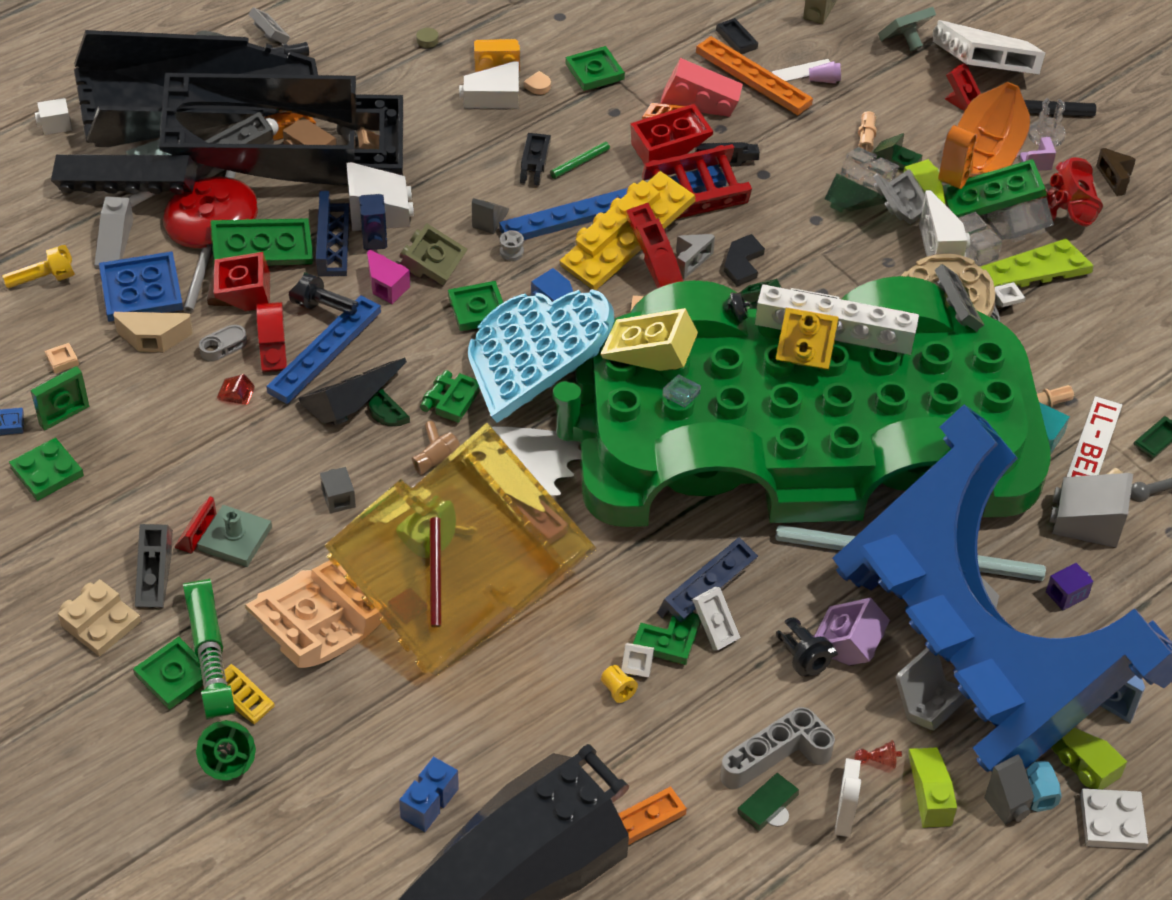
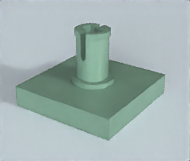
M933 7L897 18L878 33L881 41L904 34L910 52L915 51L923 46L917 29L932 19L936 12Z
M222 505L198 542V550L248 567L270 532L272 523L270 520Z

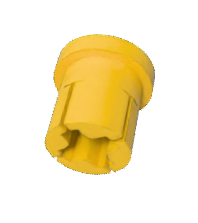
M618 665L608 667L601 675L602 683L611 691V696L617 703L629 700L637 691L638 683L634 678L628 677Z

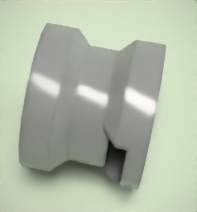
M507 231L501 234L500 256L507 261L521 259L524 254V237L517 231Z

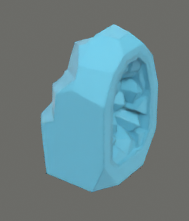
M1034 762L1026 770L1034 794L1031 810L1036 812L1051 810L1059 805L1062 798L1059 781L1049 762Z

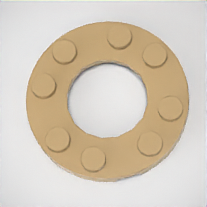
M936 254L920 259L914 267L901 275L916 277L933 283L939 280L935 269L943 264L958 275L977 311L989 317L993 312L995 305L993 280L986 269L980 268L970 258L956 254Z

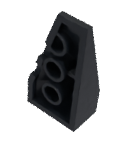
M406 358L390 361L363 372V375L359 374L344 379L340 383L329 387L326 386L298 399L322 423L333 421L334 425L346 422L349 420L348 415L357 412L407 363Z

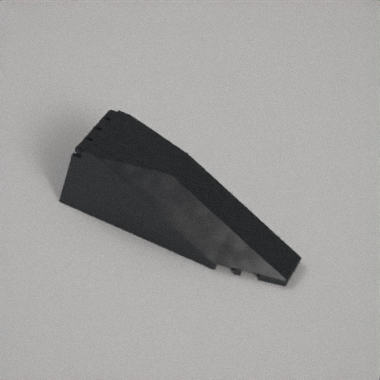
M85 30L74 62L76 67L74 75L76 85H78L77 92L79 104L81 105L80 110L86 142L94 143L95 147H113L160 138L165 73L318 75L315 59L289 51L288 55L272 50V45L270 44L261 47L248 43L249 38ZM186 106L177 110L175 116L180 124L191 132L241 122L258 112L265 117L283 111L241 106Z

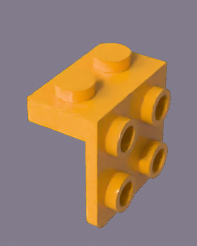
M518 40L474 41L475 72L514 61L519 62L520 72V45H518Z

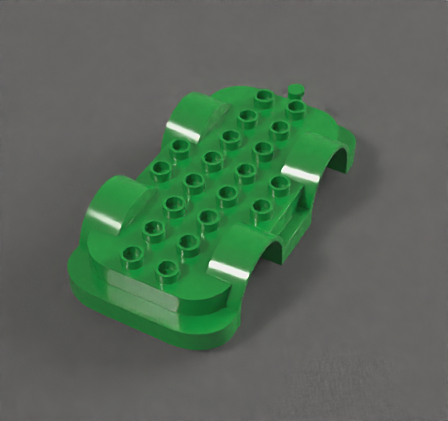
M895 276L873 280L858 286L841 298V300L919 314L911 355L834 340L829 370L776 361L781 334L780 329L755 325L757 309L747 307L749 317L742 323H739L731 309L729 311L724 310L725 302L730 293H737L736 291L709 281H682L665 285L650 292L633 307L630 313L615 318L614 323L618 319L686 308L698 333L683 368L658 371L604 359L601 356V352L607 341L606 339L595 357L589 358L574 370L575 384L567 381L560 382L553 390V399L557 403V436L564 441L573 440L582 443L581 479L584 504L596 519L619 527L648 526L651 503L655 496L666 486H669L675 492L688 496L704 497L731 491L740 484L760 483L765 488L769 523L863 521L867 501L872 492L881 483L896 490L906 491L951 450L943 440L946 435L939 427L963 405H966L987 420L1018 457L993 489L984 508L983 517L1014 516L1030 509L1042 493L1051 460L1049 440L1029 359L1021 341L1007 326L979 311L977 312L984 326L978 331H975L968 325L966 327L962 326L955 317L957 314L956 310L946 300L948 297L947 293L936 284L916 277Z

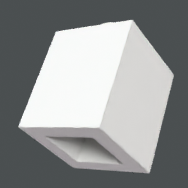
M65 98L38 102L39 112L35 113L37 127L42 126L44 135L72 131Z

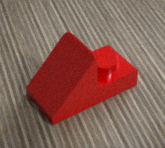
M964 63L946 75L953 92L946 96L945 100L965 112L971 101L981 93L967 64Z

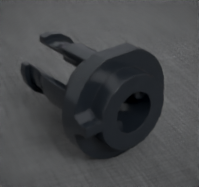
M796 617L788 618L784 622L801 640L799 643L791 634L784 635L780 630L776 631L777 638L785 643L786 648L794 656L792 666L800 676L806 677L821 673L829 666L832 658L838 655L833 644L826 637H814L805 627L801 626V622Z

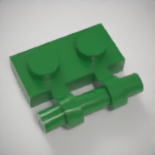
M445 370L433 381L434 386L432 389L424 394L420 409L428 412L431 407L436 406V415L459 423L481 389L477 379L459 373L454 380L451 379L452 373ZM447 390V392L444 395L441 394L442 391Z

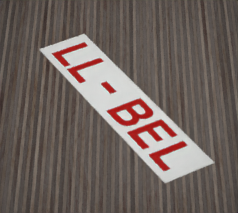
M1095 396L1067 477L1099 475L1122 404Z

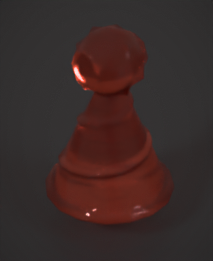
M890 740V742L871 752L862 748L858 749L855 752L854 758L861 761L860 764H866L870 759L895 769L896 757H902V751H896L894 741Z

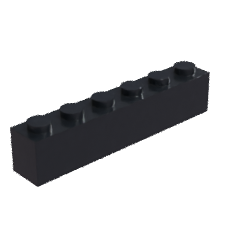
M56 154L51 181L64 193H72L73 191H83L86 193L105 191L114 194L117 191H126L132 194L139 192L183 194L184 192H193L198 166L189 155Z

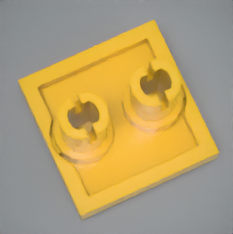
M786 307L776 361L829 370L839 317Z

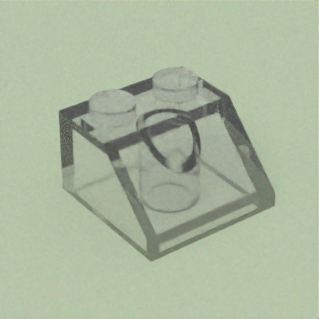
M1047 197L983 214L984 220L1001 240L1011 239L1012 243L1026 239L1025 235L1029 233L1032 236L1045 233V228L1054 225Z

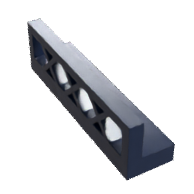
M320 191L316 249L317 275L347 276L349 203H330L329 191ZM344 212V214L338 218H335L330 213ZM335 227L343 230L337 235L331 232ZM337 243L342 248L334 252L330 247ZM336 260L342 265V268H328V265Z
M738 537L663 600L657 614L663 619L667 614L671 613L682 623L696 611L693 598L713 587L723 589L755 562L758 555Z

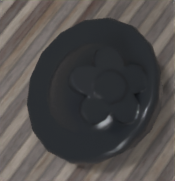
M731 292L725 302L724 310L729 311L731 309L739 323H742L749 317L747 307L750 306L749 301L745 302L741 293Z

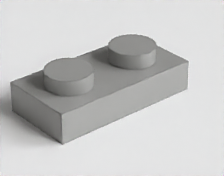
M254 7L251 9L248 15L254 20L253 24L257 28L265 31L267 39L274 43L276 41L283 44L288 42L290 36L268 13Z

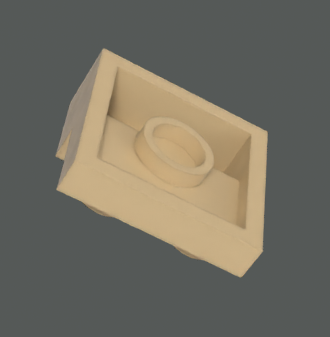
M100 579L95 584L87 583L82 588L81 595L74 601H65L58 613L61 627L99 657L141 622L140 615L120 600L119 593Z

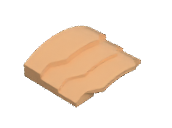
M334 559L312 569V571H300L282 584L258 593L257 599L245 605V609L281 645L280 651L298 668L319 665L351 649L385 620L387 607Z

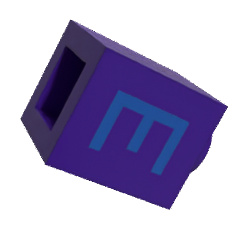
M1074 563L1050 576L1046 593L1064 611L1087 599L1094 581L1087 571L1083 570L1077 563Z

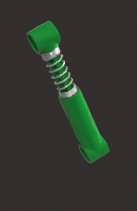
M211 578L183 583L194 651L200 659L199 663L202 670L204 690L201 693L206 720L236 714L231 685L227 686L222 660L223 642L217 619Z

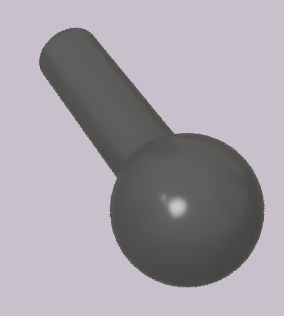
M1172 478L1147 485L1143 482H1135L1131 487L1130 498L1143 502L1151 494L1172 489Z

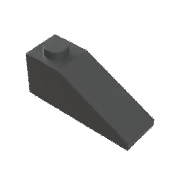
M140 524L135 607L164 608L173 530L168 525Z

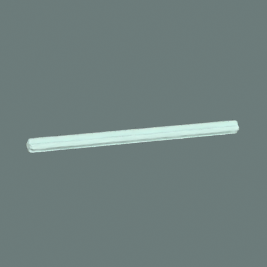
M779 525L776 531L777 541L842 550L856 537ZM978 555L980 572L1043 581L1045 578L1046 567L1044 565Z

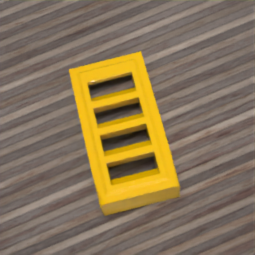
M230 664L224 669L227 686L231 685L235 710L255 725L275 707L274 702L234 665ZM241 687L242 689L234 695L233 693ZM250 694L251 697L242 703L241 701ZM259 701L260 704L251 711L249 708Z

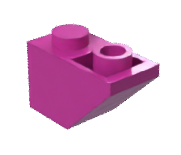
M369 250L367 252L372 293L393 304L410 288L409 269L389 260L384 255Z

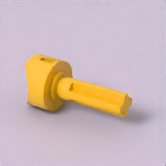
M61 245L46 250L47 261L2 275L6 287L9 289L50 275L51 273L57 281L74 276L75 272L71 266L73 259L67 246Z

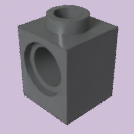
M346 467L320 473L321 489L330 514L356 507L355 492Z

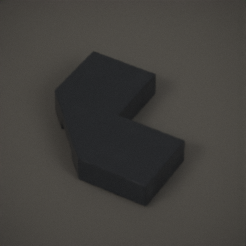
M752 234L731 242L724 265V272L736 286L757 278L758 271L749 261L764 255L765 248Z

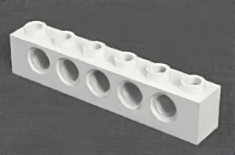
M762 285L757 304L755 325L781 330L786 307L838 316L835 340L911 355L919 314Z

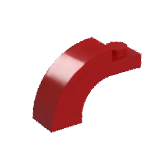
M283 303L257 304L261 371H283L287 367Z

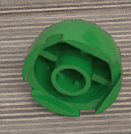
M229 720L214 722L205 728L199 736L196 745L197 760L203 771L214 779L225 781L246 773L254 762L256 753L254 738L248 729L238 722Z

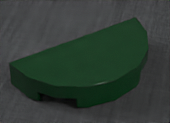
M382 388L371 397L369 410L374 420L391 427L410 423V416Z

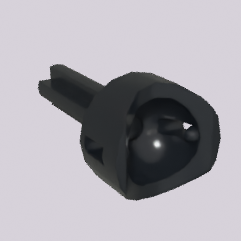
M306 272L289 291V299L292 303L308 309L315 308L321 303L351 315L356 314L357 306L359 305L355 300L325 290L324 282L320 277Z

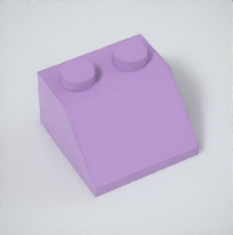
M872 598L829 606L814 637H826L833 644L838 655L832 659L846 665L867 663L874 657L875 650L884 636L885 629L890 620Z

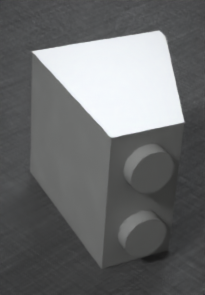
M1119 473L1064 477L1061 488L1056 487L1052 502L1057 503V507H1052L1049 519L1050 523H1054L1052 534L1117 548L1128 516L1133 474Z

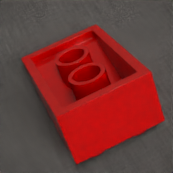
M695 104L630 123L631 145L644 164L652 160H662L688 154L713 135L712 128Z

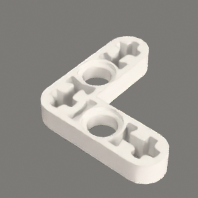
M848 758L845 760L835 835L850 837L861 785V779H858L861 763L859 760Z

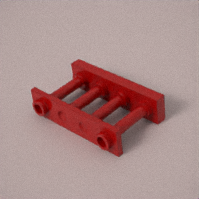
M733 144L720 145L713 149L662 160H652L644 164L642 173L644 181L652 179L660 171L667 176L676 174L680 185L695 195V202L676 219L748 203L752 192L749 182L741 184L737 182L729 164L734 151ZM720 164L729 186L716 188L707 168L708 166ZM698 169L707 191L694 193L685 173L686 171Z

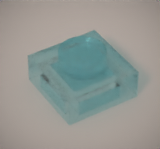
M678 374L663 388V397L686 407L700 394L701 385Z

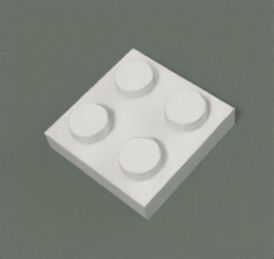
M1082 789L1080 799L1086 846L1146 850L1148 838L1141 792Z

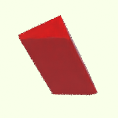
M210 496L198 508L175 544L176 549L191 554L194 552L198 542L217 514L214 497Z

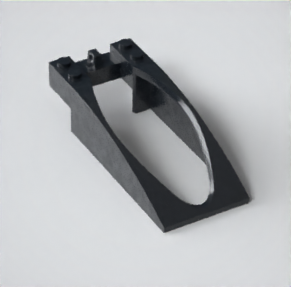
M165 73L159 150L171 155H189L194 162L219 169L293 182L348 185L347 163H355L403 176V95L357 94L356 76ZM186 106L268 108L328 121L353 129V131H350L349 145L209 144L180 124L175 114L177 110ZM361 127L370 131H379V149H355V131H359Z

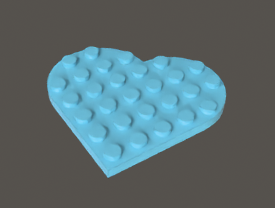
M577 290L563 295L553 302L541 293H536L535 296H527L525 293L500 304L483 319L477 327L479 331L476 334L475 340H470L468 358L490 415L497 423L503 418L510 416L513 411L530 402L536 395L552 387L559 379L573 372L586 360L595 357L599 353L600 347L607 339L614 323V309L602 293L596 290H590L589 293H581Z

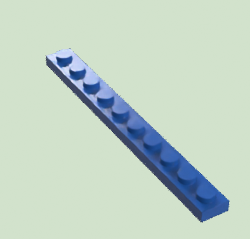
M708 166L707 168L715 187L726 186V178L719 166ZM698 169L685 172L694 193L707 191ZM676 175L670 176L672 180L680 184ZM628 188L499 222V229L502 234L507 231H517L522 234L524 240L590 223L593 222L598 213H606L615 198H623L627 194Z

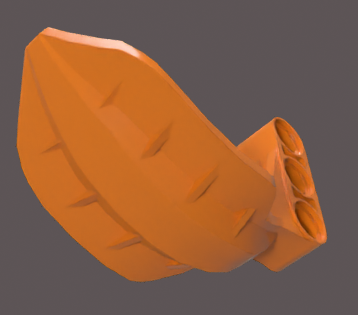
M1006 82L979 94L971 101L958 125H953L946 137L938 177L940 181L962 189L968 178L1008 167L1014 163L1026 140L1030 127V114L1019 86Z

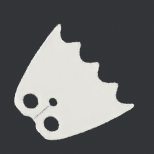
M485 427L480 429L474 436L475 443L472 446L466 447L460 454V460L478 476L517 500L541 512H545V508L540 503L541 497L561 495V492L555 487L554 481L557 478L574 476L567 468V463L571 460L581 459V451L578 449V445L581 443L573 440L564 441L557 436L556 431L517 427ZM489 433H495L501 439L497 443H488L484 440V437ZM500 450L507 451V455L501 456L498 454V452ZM479 451L485 453L487 458L482 462H475L470 459V455L473 452Z

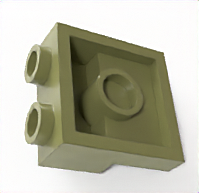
M426 223L421 231L417 229L410 239L412 245L406 244L399 255L402 258L400 265L409 269V272L419 278L424 273L444 286L468 249Z

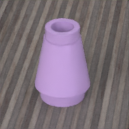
M833 61L809 68L810 81L836 84V81H841L840 63H834Z

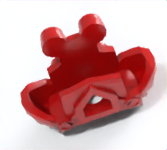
M1069 158L1056 166L1059 172L1054 173L1050 178V186L1052 188L1050 190L1046 189L1047 196L1035 199V201L1044 205L1040 209L1039 217L1044 221L1052 222L1057 216V210L1061 207L1065 210L1068 209L1069 217L1075 223L1088 227L1098 217L1103 208V203L1098 198L1093 184V168L1091 164L1083 158Z

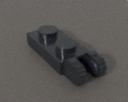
M527 134L521 160L520 183H526L528 171H536L534 174V185H540L542 172H544L551 135Z

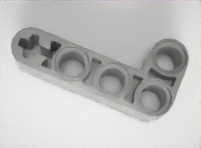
M798 707L729 751L722 760L721 782L727 788L738 789L798 749L813 764L823 765L828 763L833 752L834 734L813 711L805 707Z

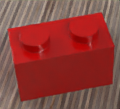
M259 252L214 260L215 298L244 311L256 310L257 304L270 303V271L264 253Z

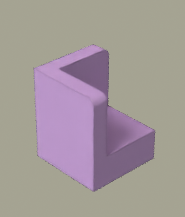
M1042 137L1038 151L1021 152V162L1033 159L1038 171L1052 170L1056 151L1051 138Z

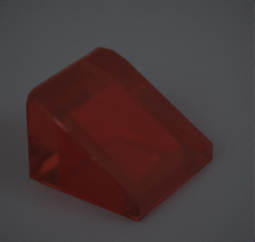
M245 374L226 378L217 398L226 402L248 404L255 386Z

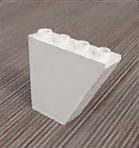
M938 20L937 26L933 30V42L965 64L1040 74L1045 52L1027 41Z

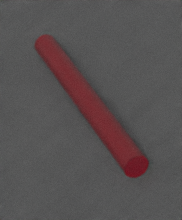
M432 517L430 518V627L438 628L442 626L441 518Z

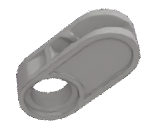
M229 325L205 336L199 342L201 357L207 361H216L242 349L247 343L245 329L240 325ZM211 345L218 347L214 351L205 350L206 347Z

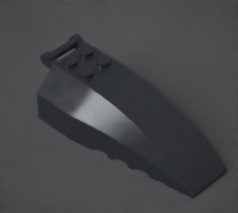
M591 744L583 746L573 757L552 753L506 784L433 858L398 900H561L581 890L627 857L629 834L613 802L621 798L628 791L629 785L623 779H618L601 761ZM588 763L610 789L604 792L582 766Z

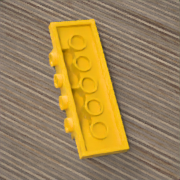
M661 171L648 182L642 180L638 184L632 183L623 198H615L606 213H598L593 220V224L588 229L584 227L578 231L575 239L576 246L559 260L561 267L592 290H597L642 250L625 215L626 210L649 203L656 219H660L665 229L695 202V195Z

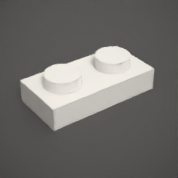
M713 587L692 599L713 650H719L740 638L720 587Z

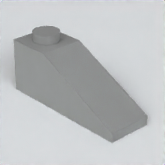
M105 197L100 216L95 269H100L99 263L123 259L133 223L130 198Z

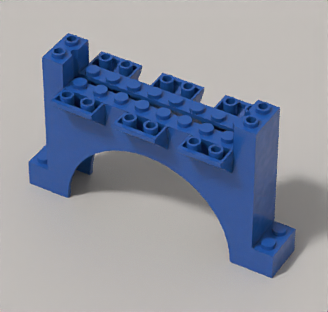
M963 405L939 427L946 435L943 440L951 450L832 559L838 566L836 568L837 573L845 581L850 579L857 587L863 586L871 591L880 584L886 592L890 593L892 591L898 598L904 599L908 604L905 611L912 619L909 621V624L918 634H923L927 639V642H925L926 647L935 656L939 654L947 662L951 661L955 666L953 672L955 678L960 683L957 686L959 691L967 699L973 700L976 704L974 710L983 721L987 722L989 720L996 726L992 732L973 747L979 756L976 759L979 765L986 772L993 771L994 766L1019 755L1026 769L1135 675L1139 679L1144 678L1150 685L1155 683L1162 688L1168 686L1172 682V641L1155 621L1152 620L1147 623L1136 609L1131 610L1119 620L1102 629L1068 638H1044L1021 633L999 614L985 590L980 575L977 553L978 532L984 508L993 489L1018 457L987 420L966 405Z

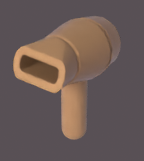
M428 421L425 424L430 445L422 453L411 458L416 472L420 475H423L431 467L450 459L461 449L458 439L452 433L448 432L439 437L433 421Z

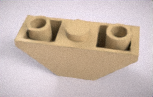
M114 312L113 315L117 333L138 352H165L193 333L191 316L187 313Z

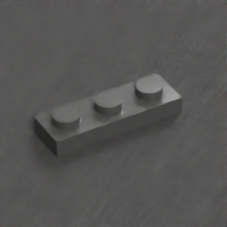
M941 264L935 269L939 278L937 283L947 293L948 297L946 300L949 305L956 310V319L962 326L966 327L968 325L975 331H978L984 326V323L962 282L955 272Z

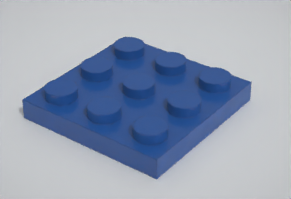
M173 251L99 263L108 322L114 321V312L166 313L184 310Z

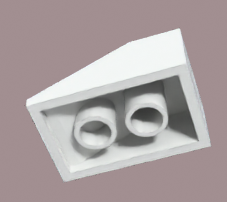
M931 190L926 191L919 222L926 256L956 254L966 257L965 250L970 246V235L965 232L963 223Z

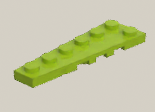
M1063 239L981 266L980 268L986 269L989 273L994 287L1010 283L1025 287L1029 286L1032 281L1041 280L1042 283L1052 281V277L1063 276L1064 278L1090 274L1093 272L1094 265L1067 239Z

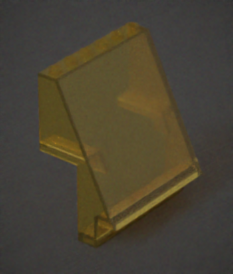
M488 423L481 427L413 488L400 479L324 545L329 551L326 555L337 568L341 565L347 572L344 576L347 582L354 589L359 587L364 593L361 597L369 608L373 610L376 607L382 614L379 618L382 624L389 631L394 629L400 636L397 641L406 652L412 650L418 659L415 660L417 666L425 674L430 672L434 675L441 673L574 576L576 573L573 569L597 549ZM432 517L441 518L442 626L438 628L430 627V518Z

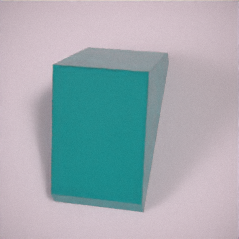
M1039 402L1052 453L1066 432L1070 416Z

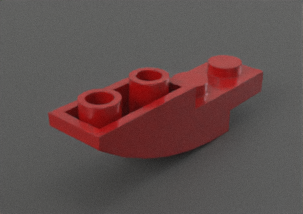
M649 203L626 210L625 215L645 255L644 261L657 288L682 282L683 278L660 219H656Z

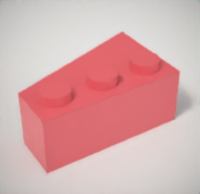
M680 58L664 88L660 104L678 106L695 104L700 113L730 117L739 102L743 84Z

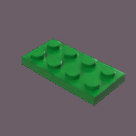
M1033 159L970 177L962 189L949 184L943 186L947 206L960 221L1047 196L1046 188Z
M308 218L211 220L210 222L213 261L263 252L267 265L313 264Z

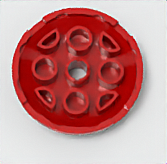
M215 176L195 181L193 192L175 194L168 202L163 215L164 228L168 236L182 246L205 248L207 244H212L211 220L255 219L258 213L257 198L247 184L234 178Z

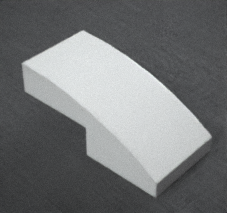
M1015 283L995 287L996 305L1005 307L1025 302L1024 295Z

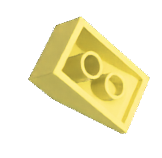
M686 308L618 319L613 325L601 356L604 359L658 371L676 370L685 366L698 331Z

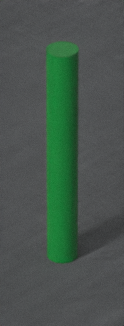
M605 141L550 170V175L555 179L610 150V145Z

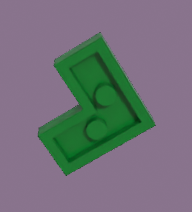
M693 613L680 623L672 615L668 629L640 623L633 644L653 647L654 657L687 665L701 624L698 614Z

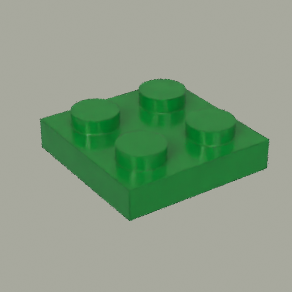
M606 46L565 57L566 66L583 91L625 80V72Z
M496 281L448 289V298L460 331L477 328L491 311L504 303Z
M77 366L30 390L39 425L44 431L90 407L83 374Z
M56 437L9 461L12 471L37 501L84 476L83 469Z
M179 636L133 668L134 675L169 710L203 686L200 659Z

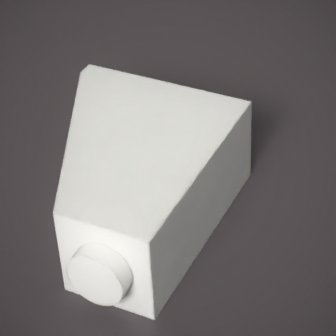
M514 61L465 75L464 85H459V99H464V108L519 109V62Z

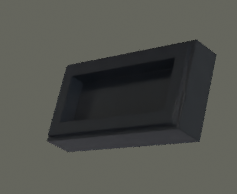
M736 18L716 25V31L738 53L745 54L758 49V42Z

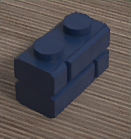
M370 194L359 196L363 249L377 250L387 248L384 195Z

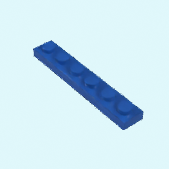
M360 295L355 300L359 303L356 314L350 315L343 312L266 386L267 393L288 404L381 313V305Z

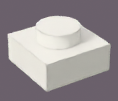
M626 643L621 670L627 674L649 677L654 648Z

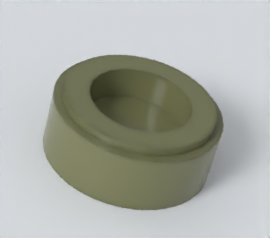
M422 28L416 34L417 44L423 48H432L439 42L438 32L433 28Z

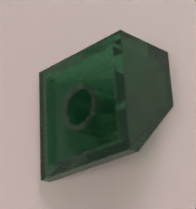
M837 173L824 198L831 202L829 207L839 212H843L844 209L849 211L860 210L887 202L884 195L881 196L878 192Z

